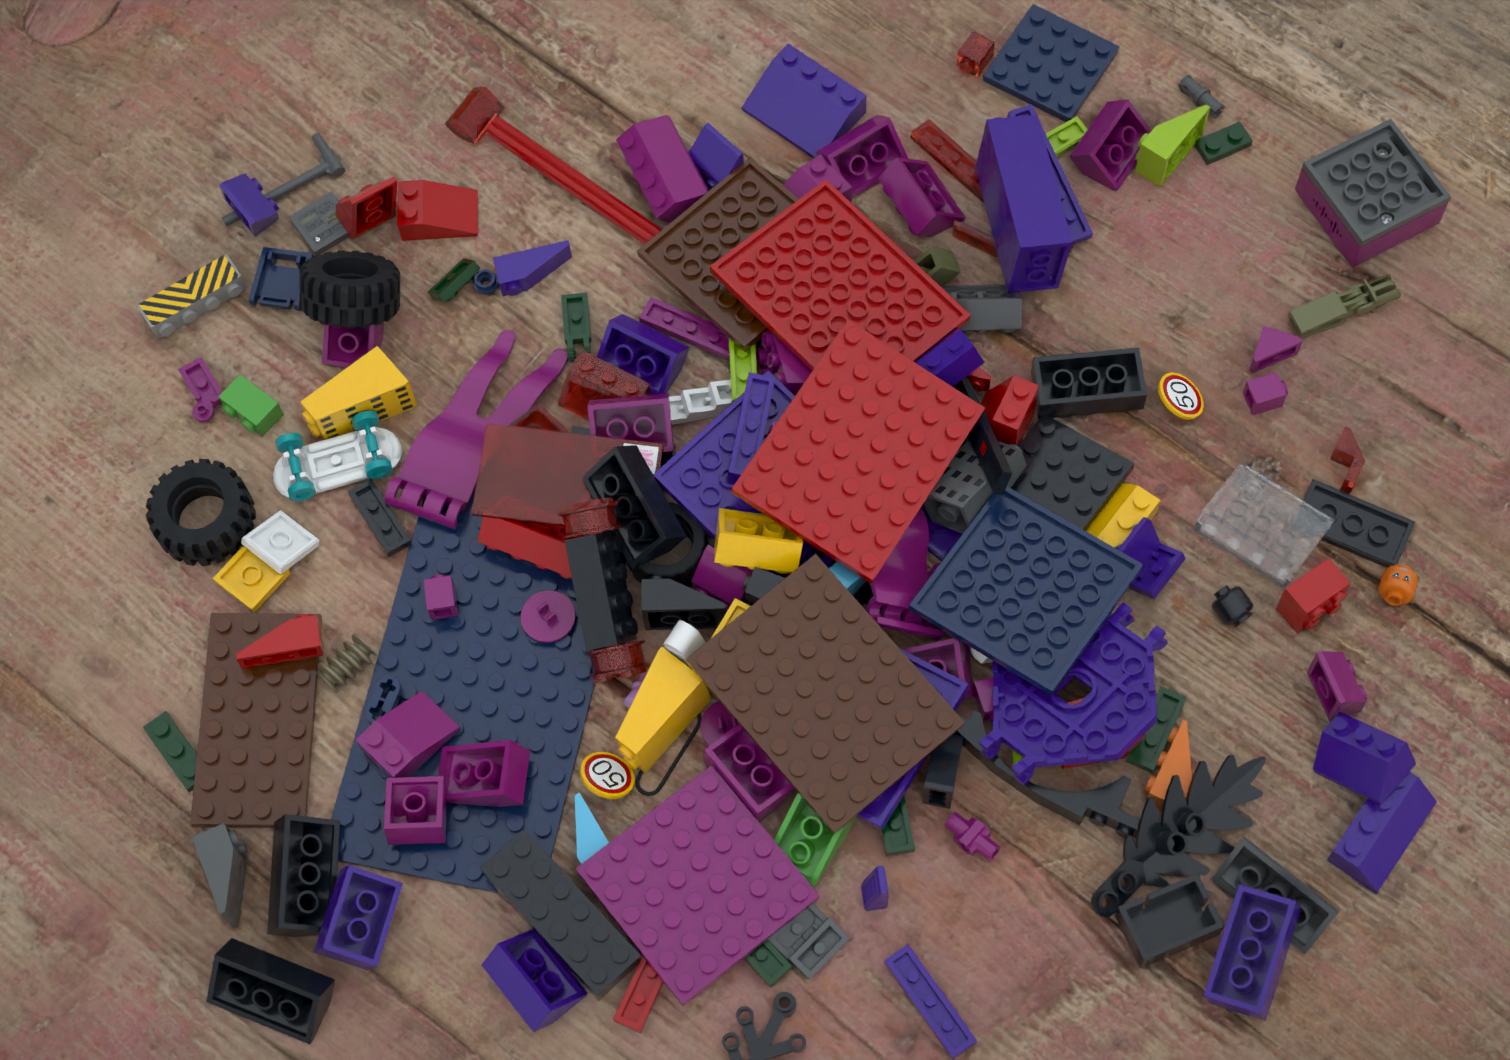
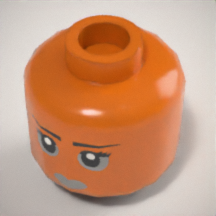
M1404 564L1392 565L1383 571L1378 586V593L1390 605H1405L1410 603L1415 596L1418 577L1409 566Z

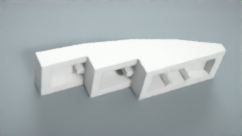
M731 380L710 382L706 388L682 390L680 396L669 397L672 425L720 415L732 404Z

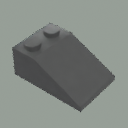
M225 823L192 836V840L219 914L233 928L239 926L247 867L244 854L248 853L243 839L238 837L235 829L230 831Z

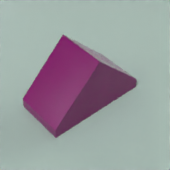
M1263 326L1249 368L1251 374L1298 354L1303 342L1302 339L1298 336Z

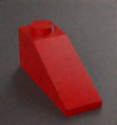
M302 614L295 619H289L236 653V659L241 669L324 656L321 625L317 615Z

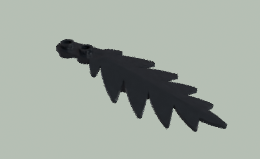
M1228 755L1218 770L1213 784L1206 762L1199 761L1189 786L1187 800L1185 799L1179 776L1173 775L1166 792L1161 821L1154 798H1147L1138 825L1136 845L1132 836L1125 837L1123 846L1124 862L1092 895L1091 906L1093 911L1098 916L1110 917L1115 914L1117 908L1123 905L1142 884L1155 887L1168 886L1169 883L1158 874L1186 876L1197 873L1198 875L1209 873V868L1184 852L1221 854L1234 850V846L1208 830H1235L1253 825L1251 820L1228 806L1247 803L1263 796V793L1250 783L1262 769L1266 758L1264 756L1258 757L1237 767L1234 755ZM1122 878L1124 879V882H1125V884H1124L1123 887L1121 886V879H1122ZM1103 897L1106 900V905L1104 907L1102 905Z

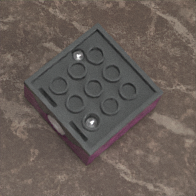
M1392 119L1305 161L1295 187L1297 194L1352 268L1439 224L1451 198L1450 194Z

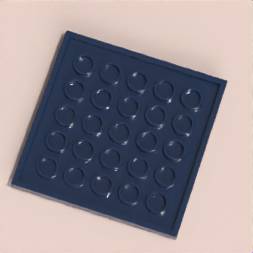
M1006 487L1003 495L993 494L909 604V610L1052 696L1140 574L1143 564L1013 489Z

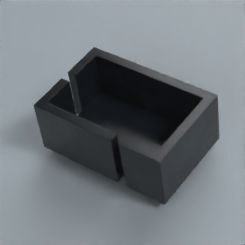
M1198 873L1147 894L1145 901L1140 897L1117 908L1115 918L1140 968L1220 935L1224 925L1213 903L1207 904L1204 911L1201 909V907L1206 905L1209 895Z

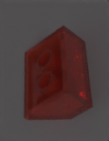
M582 350L568 370L558 405L589 421L587 406L589 400L652 395L650 383Z

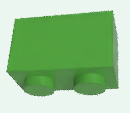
M239 375L218 396L223 405L221 409L227 416L232 419L237 417L241 420V425L248 432L253 433L255 431L262 437L284 415L278 402L242 375Z

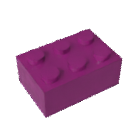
M669 393L589 400L587 406L593 458H603L615 446H623L624 443L659 447L658 453L674 451Z

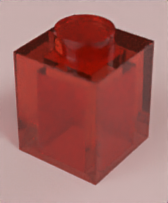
M973 31L958 51L957 67L965 73L978 77L994 55L995 42Z

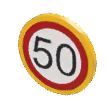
M1173 372L1167 373L1160 378L1158 382L1159 396L1164 405L1173 414L1183 419L1192 420L1202 413L1204 408L1203 398L1191 380Z
M609 752L591 753L584 758L580 766L582 782L592 793L600 797L619 799L628 795L634 786L635 776L633 770L621 757Z

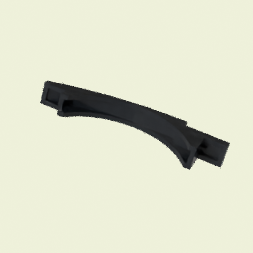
M973 710L970 719L960 716L965 724L956 733L958 736H964L962 746L996 776L1039 805L1078 825L1081 824L1084 816H1086L1093 824L1101 827L1109 826L1124 838L1126 836L1136 838L1140 819L1119 810L1131 782L1130 778L1122 776L1103 787L1080 792L1056 791L1038 786L1029 781L1022 785L1015 779L1016 773L997 754L990 760L982 753L984 748L979 745V741L987 736L983 726L982 714Z

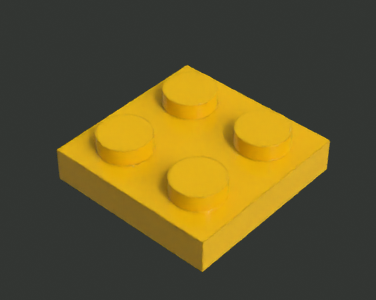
M242 546L212 579L217 585L255 613L291 573L288 569L284 573L279 574L245 546Z

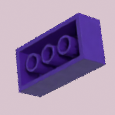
M1239 884L1203 994L1209 1004L1266 1021L1301 911L1297 901Z

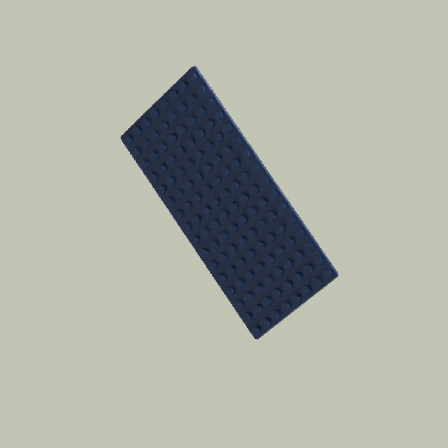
M488 462L465 511H460L458 525L455 530L418 517L411 541L412 544L408 551L331 820H340L339 862L499 893L482 875L480 867L523 829L552 858L604 647L586 651L572 579L564 578L559 573L550 569H540L532 562L514 559L506 552L491 550L485 544L477 542L484 512L505 496L602 533L611 532L607 523L604 525L582 513L580 501L588 491L583 479ZM424 497V500H423V503H422V508H423L424 502H425V500H426V497ZM444 505L441 515L446 516L448 505ZM621 551V552H620L621 560H622V563L625 565V564H626V558H625L624 554H623L622 551ZM438 574L451 575L456 590L459 616L431 620L426 605L425 579H431L432 576ZM547 590L557 591L567 596L572 602L576 613L575 624L570 633L563 639L552 643H542L532 639L526 634L521 624V611L525 602L534 594ZM386 675H392L398 679L402 686V695L397 706L423 691L461 728L442 747L512 740L530 750L523 805L494 807L446 803L445 843L388 845L384 832L386 779L389 777L361 750L355 740L370 726L365 717V709L378 679ZM392 684L389 687H383L386 693L384 699H386L389 691L395 690ZM381 705L380 710L378 712L372 713L375 717V720H377L379 716L384 715L382 711L383 705ZM442 747L411 777L438 776Z

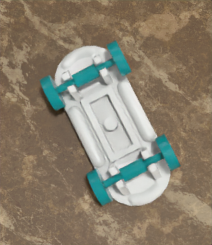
M363 411L352 418L353 427L357 430L306 446H303L302 436L298 433H287L278 437L275 441L276 447L279 452L283 453V456L275 465L273 482L281 495L295 502L305 501L317 493L365 479H381L390 475L401 461L402 446L399 439L392 432L377 427L380 423L377 412Z

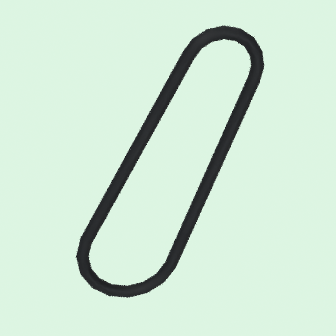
M701 713L697 715L696 727L656 790L646 792L641 789L639 782L643 771L640 770L635 781L638 792L645 796H653L662 789L699 730L702 719Z

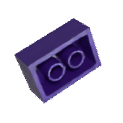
M352 865L340 869L314 953L365 970L377 967L403 883Z

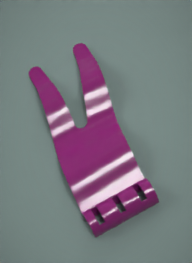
M510 330L501 332L493 347L467 374L448 406L419 433L407 454L398 477H393L387 487L384 497L385 504L455 530L458 525L460 511H465L484 468L490 459L514 437L543 392L560 376L568 361V353L564 349L554 350L540 368L526 376L508 393L489 418L482 419L477 416L486 392L496 373L508 359L516 340L514 332ZM399 488L404 489L400 499H397L396 495ZM422 496L426 497L423 508L419 507ZM444 505L449 506L446 516L441 515Z
M922 508L915 515L873 582L869 583L874 596L869 600L866 611L881 628L941 639L943 637V630L936 629L935 625L925 619L922 626V618L909 610V604L929 579L927 572L929 528ZM881 607H883L881 611V617H879V610ZM904 611L902 621H900L901 613Z

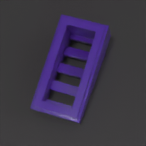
M883 865L877 866L861 884L864 909L866 911L886 909L888 907L889 892L885 867Z

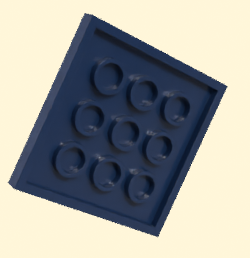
M1032 4L984 73L983 81L1067 122L1076 116L1118 54L1120 46Z

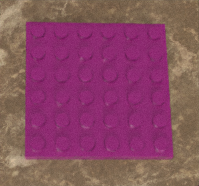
M712 765L576 868L578 875L682 1006L686 1005L820 898L816 890Z

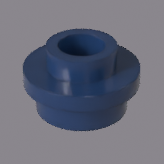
M488 269L478 271L473 279L474 289L483 295L493 293L499 285L497 275ZM486 281L490 282L487 285H482Z

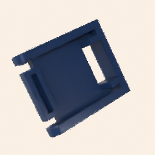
M263 247L249 295V303L256 305L258 298H260V306L291 310L294 303V309L301 311L300 268L306 260L312 259L313 253ZM277 259L295 261L298 269L275 266Z

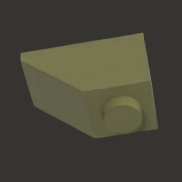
M932 246L914 260L939 286L946 285L961 273L951 250Z

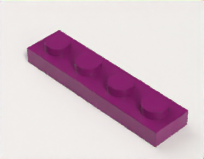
M653 297L649 299L639 317L640 323L730 361L729 337L713 323Z

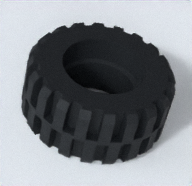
M339 250L337 252H324L323 255L317 254L312 259L306 260L300 268V307L306 316L324 325L329 324L338 328H367L370 325H381L384 321L388 322L399 311L400 271L391 260H386L383 256H376L369 252L362 253L354 250L346 252L345 250Z
M199 459V463H195L193 460L185 461V465L181 467L175 465L170 468L172 472L168 475L163 473L158 478L160 481L158 486L153 485L150 491L152 498H148L146 508L148 509L146 513L147 522L161 547L173 559L179 562L183 560L185 564L192 566L196 565V562H199L201 566H209L210 561L214 560L220 563L225 561L224 557L226 555H235L238 552L237 547L242 542V537L254 529L255 525L252 521L256 518V510L253 507L254 501L241 477L231 467H225L224 463L219 461H213V464H211L209 459ZM204 496H215L224 500L221 513L211 524L199 529H186L179 526L181 513L193 500Z

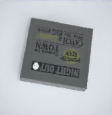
M332 191L289 216L291 223L314 255H320L350 237L336 217V204L339 200Z

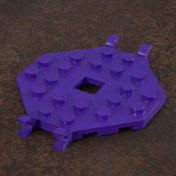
M1123 602L1107 618L1052 696L993 661V731L979 741V745L984 748L982 753L991 760L998 753L1001 744L1004 742L1021 755L1023 759L1011 768L1016 773L1015 779L1022 785L1028 782L1036 767L1119 760L1158 721L1154 651H1159L1168 644V641L1163 638L1166 632L1156 625L1144 640L1126 628L1134 621V617L1130 615L1132 608ZM1075 677L1092 691L1079 704L1069 705L1056 694Z

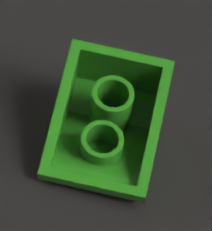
M797 793L774 841L811 886L815 888L846 839L856 817L837 833L833 834L799 793Z

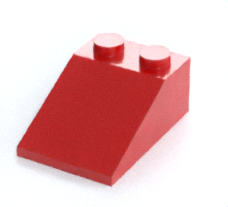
M392 177L379 181L374 185H366L357 194L351 197L345 196L336 204V217L352 240L396 217L397 179Z
M427 180L398 181L397 227L402 241L478 236V191Z

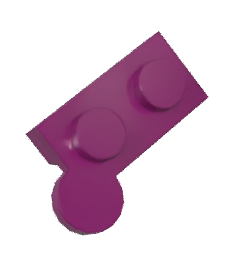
M200 357L178 370L198 402L192 411L194 418L198 422L205 423L213 418V408L222 404L218 397L222 390L204 360Z

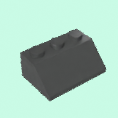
M1005 284L941 286L971 315L970 321L959 328L962 332L963 330H973L975 333H987L989 330L1000 329L1001 332L1010 333L1014 332L1015 329H1022L1020 292L1007 293Z

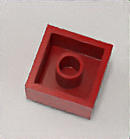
M1328 558L1287 586L1276 609L1297 634L1303 629L1309 631L1321 621L1319 618L1326 613L1331 616L1342 607L1341 602L1347 597L1346 592L1351 583Z

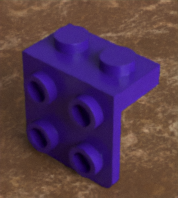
M1143 517L1133 527L1126 540L1117 548L1119 551L1143 564L1142 571L1129 589L1152 599L1157 597L1186 559L1183 552L1161 544L1151 520Z

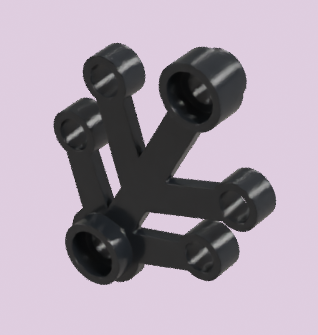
M781 992L775 996L773 1000L774 1012L759 1040L753 1024L754 1014L752 1009L742 1006L737 1010L736 1019L742 1025L751 1054L749 1060H769L791 1052L801 1053L806 1048V1039L799 1033L791 1035L787 1041L771 1045L784 1018L792 1016L796 1011V999L792 994ZM782 999H788L790 1005L787 1008H782L779 1002ZM744 1011L749 1012L751 1015L747 1021L739 1018L740 1014ZM732 1032L725 1034L722 1044L724 1049L728 1051L730 1060H742L738 1049L740 1047L738 1035ZM728 1038L736 1039L737 1043L734 1047L726 1045ZM794 1039H801L803 1045L800 1048H794L791 1044Z

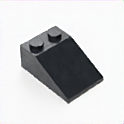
M661 576L641 579V612L645 630H673L679 620L690 624L695 629H717L726 614L725 603L674 580L665 579Z

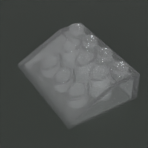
M1241 462L1201 511L1193 530L1285 589L1301 571L1335 520Z

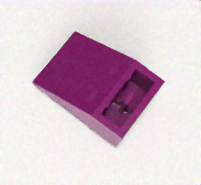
M768 328L766 332H763L762 343L759 349L756 350V364L760 367L761 375L770 371L796 396L812 371Z

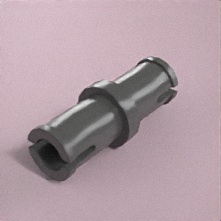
M1190 75L1182 78L1178 87L1193 99L1192 102L1196 106L1208 105L1210 107L1209 114L1213 118H1217L1222 114L1225 106L1211 95V91L1207 87H1202Z

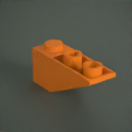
M1185 720L1182 721L1179 728L1173 727L1167 740L1172 745L1168 752L1162 751L1156 765L1160 767V771L1157 777L1151 775L1145 791L1149 792L1147 798H1154L1156 806L1162 809L1173 775L1179 776L1185 798L1192 780L1188 726Z

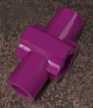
M954 812L947 819L944 826L956 835L954 842L965 853L973 856L978 852L990 862L1000 851L1001 846L989 838L991 831L980 820L972 817L967 821L957 812Z

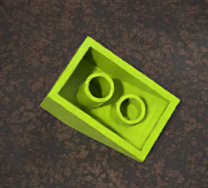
M1203 105L1155 126L1149 134L1145 133L1138 143L1140 150L1135 157L1137 161L1135 172L1161 187L1195 146L1196 140L1203 136L1210 107Z

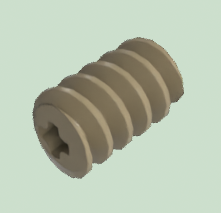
M356 633L352 635L354 644L347 640L343 642L346 651L337 647L335 649L337 658L328 655L326 657L328 665L322 662L318 664L320 673L317 671L316 673L336 694L338 693L337 683L346 686L345 676L354 679L353 669L355 668L361 672L364 671L361 662L364 661L371 665L370 654L377 656L367 642Z

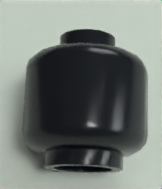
M1226 585L1214 594L1216 600L1212 603L1211 607L1224 625L1229 626L1233 624L1234 627H1237L1253 615L1251 610L1254 604L1240 586L1230 589Z

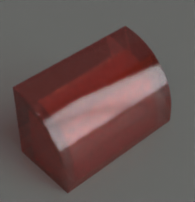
M486 86L473 88L446 121L445 125L461 139L477 144L486 133L488 124L493 123L494 118L499 116L505 107Z

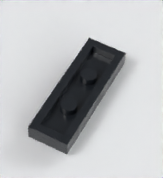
M372 479L348 491L349 497L388 557L412 544L411 539L389 505L385 504L384 497Z

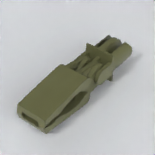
M1390 274L1370 282L1364 279L1363 283L1355 285L1345 292L1339 294L1337 291L1331 292L1290 311L1288 318L1298 336L1302 339L1343 325L1347 322V318L1354 315H1362L1369 311L1373 313L1375 307L1400 298L1401 293L1396 289V284L1391 280Z

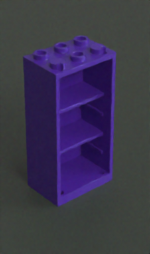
M1038 115L987 119L975 169L1007 293L1059 288L1073 242Z

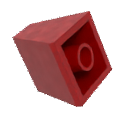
M1014 375L985 393L981 405L985 407L984 412L998 441L1019 446L1035 413L1039 385Z

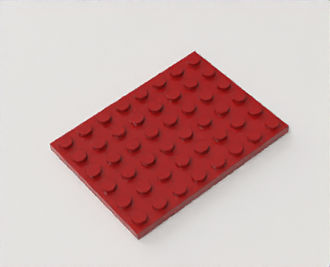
M824 180L710 266V273L811 371L818 364L847 320H850L915 362L956 328H961L970 321L971 317L957 301L828 180Z
M847 320L734 484L731 493L861 578L872 583L985 407L858 325Z

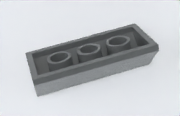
M1246 837L1240 840L1211 879L1234 898L1238 886L1241 884L1297 901L1301 911L1291 943L1304 954L1308 952L1339 912Z

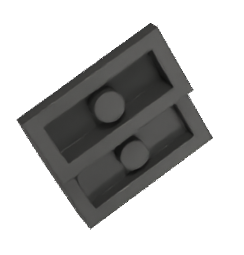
M812 904L768 940L793 967L810 980L850 937L830 917L827 918Z

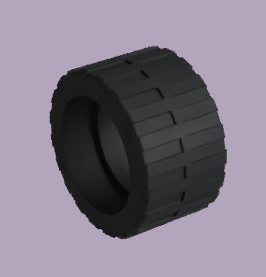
M668 502L685 534L692 542L690 552L682 560L674 564L658 565L649 561L634 569H631L629 566V569L632 571L633 577L640 583L641 579L661 576L690 587L692 586L691 580L707 547L706 532L679 504Z

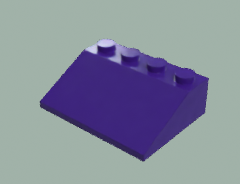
M787 44L771 61L743 104L742 111L814 159L817 157L816 151L846 134L866 113L867 95L790 44Z

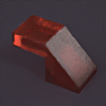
M1345 426L1330 460L1350 468L1340 488L1341 491L1350 494L1363 468L1365 459L1351 428Z

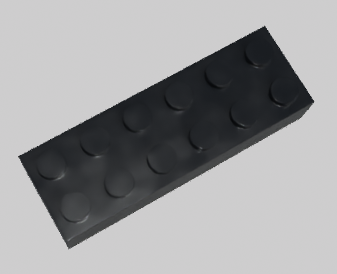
M524 829L480 867L482 875L598 1001L639 964L641 955Z

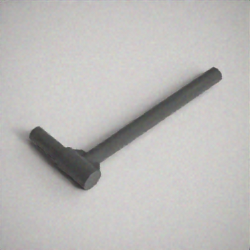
M315 133L312 136V140L322 154L321 164L264 194L266 199L271 197L275 201L325 173L339 177L345 172V168L337 155L329 148L320 133ZM234 211L221 217L226 226L240 219Z

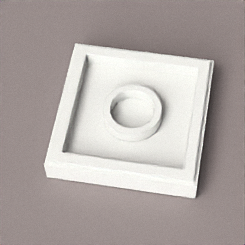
M280 510L242 537L241 544L279 574H282L319 546V539Z

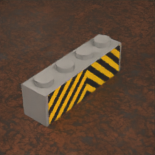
M225 254L136 306L157 340L162 337L171 335L181 326L195 321L197 317L207 311L216 309L226 300L240 295L242 291L247 289V286L229 256Z

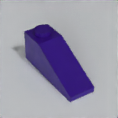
M569 240L494 257L493 260L502 296H515L521 292L528 291L571 259L572 254Z

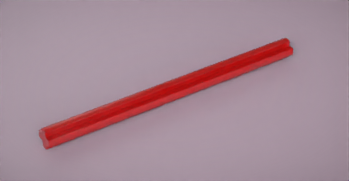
M495 117L493 123L488 124L486 128L487 136L645 245L663 230L501 117Z

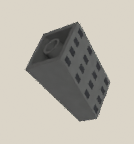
M970 440L958 449L923 503L932 522L962 534L993 495V491ZM998 441L1012 471V476L1007 487L1011 488L1027 464L1022 450L1018 446Z

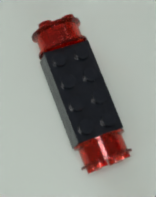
M612 497L560 507L561 513H557L559 517L563 518L566 535L562 536V540L568 539L564 541L586 647L585 655H590L593 673L589 676L594 678L595 683L617 677L635 676L647 672L646 667L650 666V663L645 662L642 644L645 643V640L633 641L637 639L638 625L632 615L631 607L633 600L630 591L627 590V569L622 563L620 555L622 551L621 540L617 536L616 531H611L623 528L622 525L617 523L614 507L618 505V502H613Z

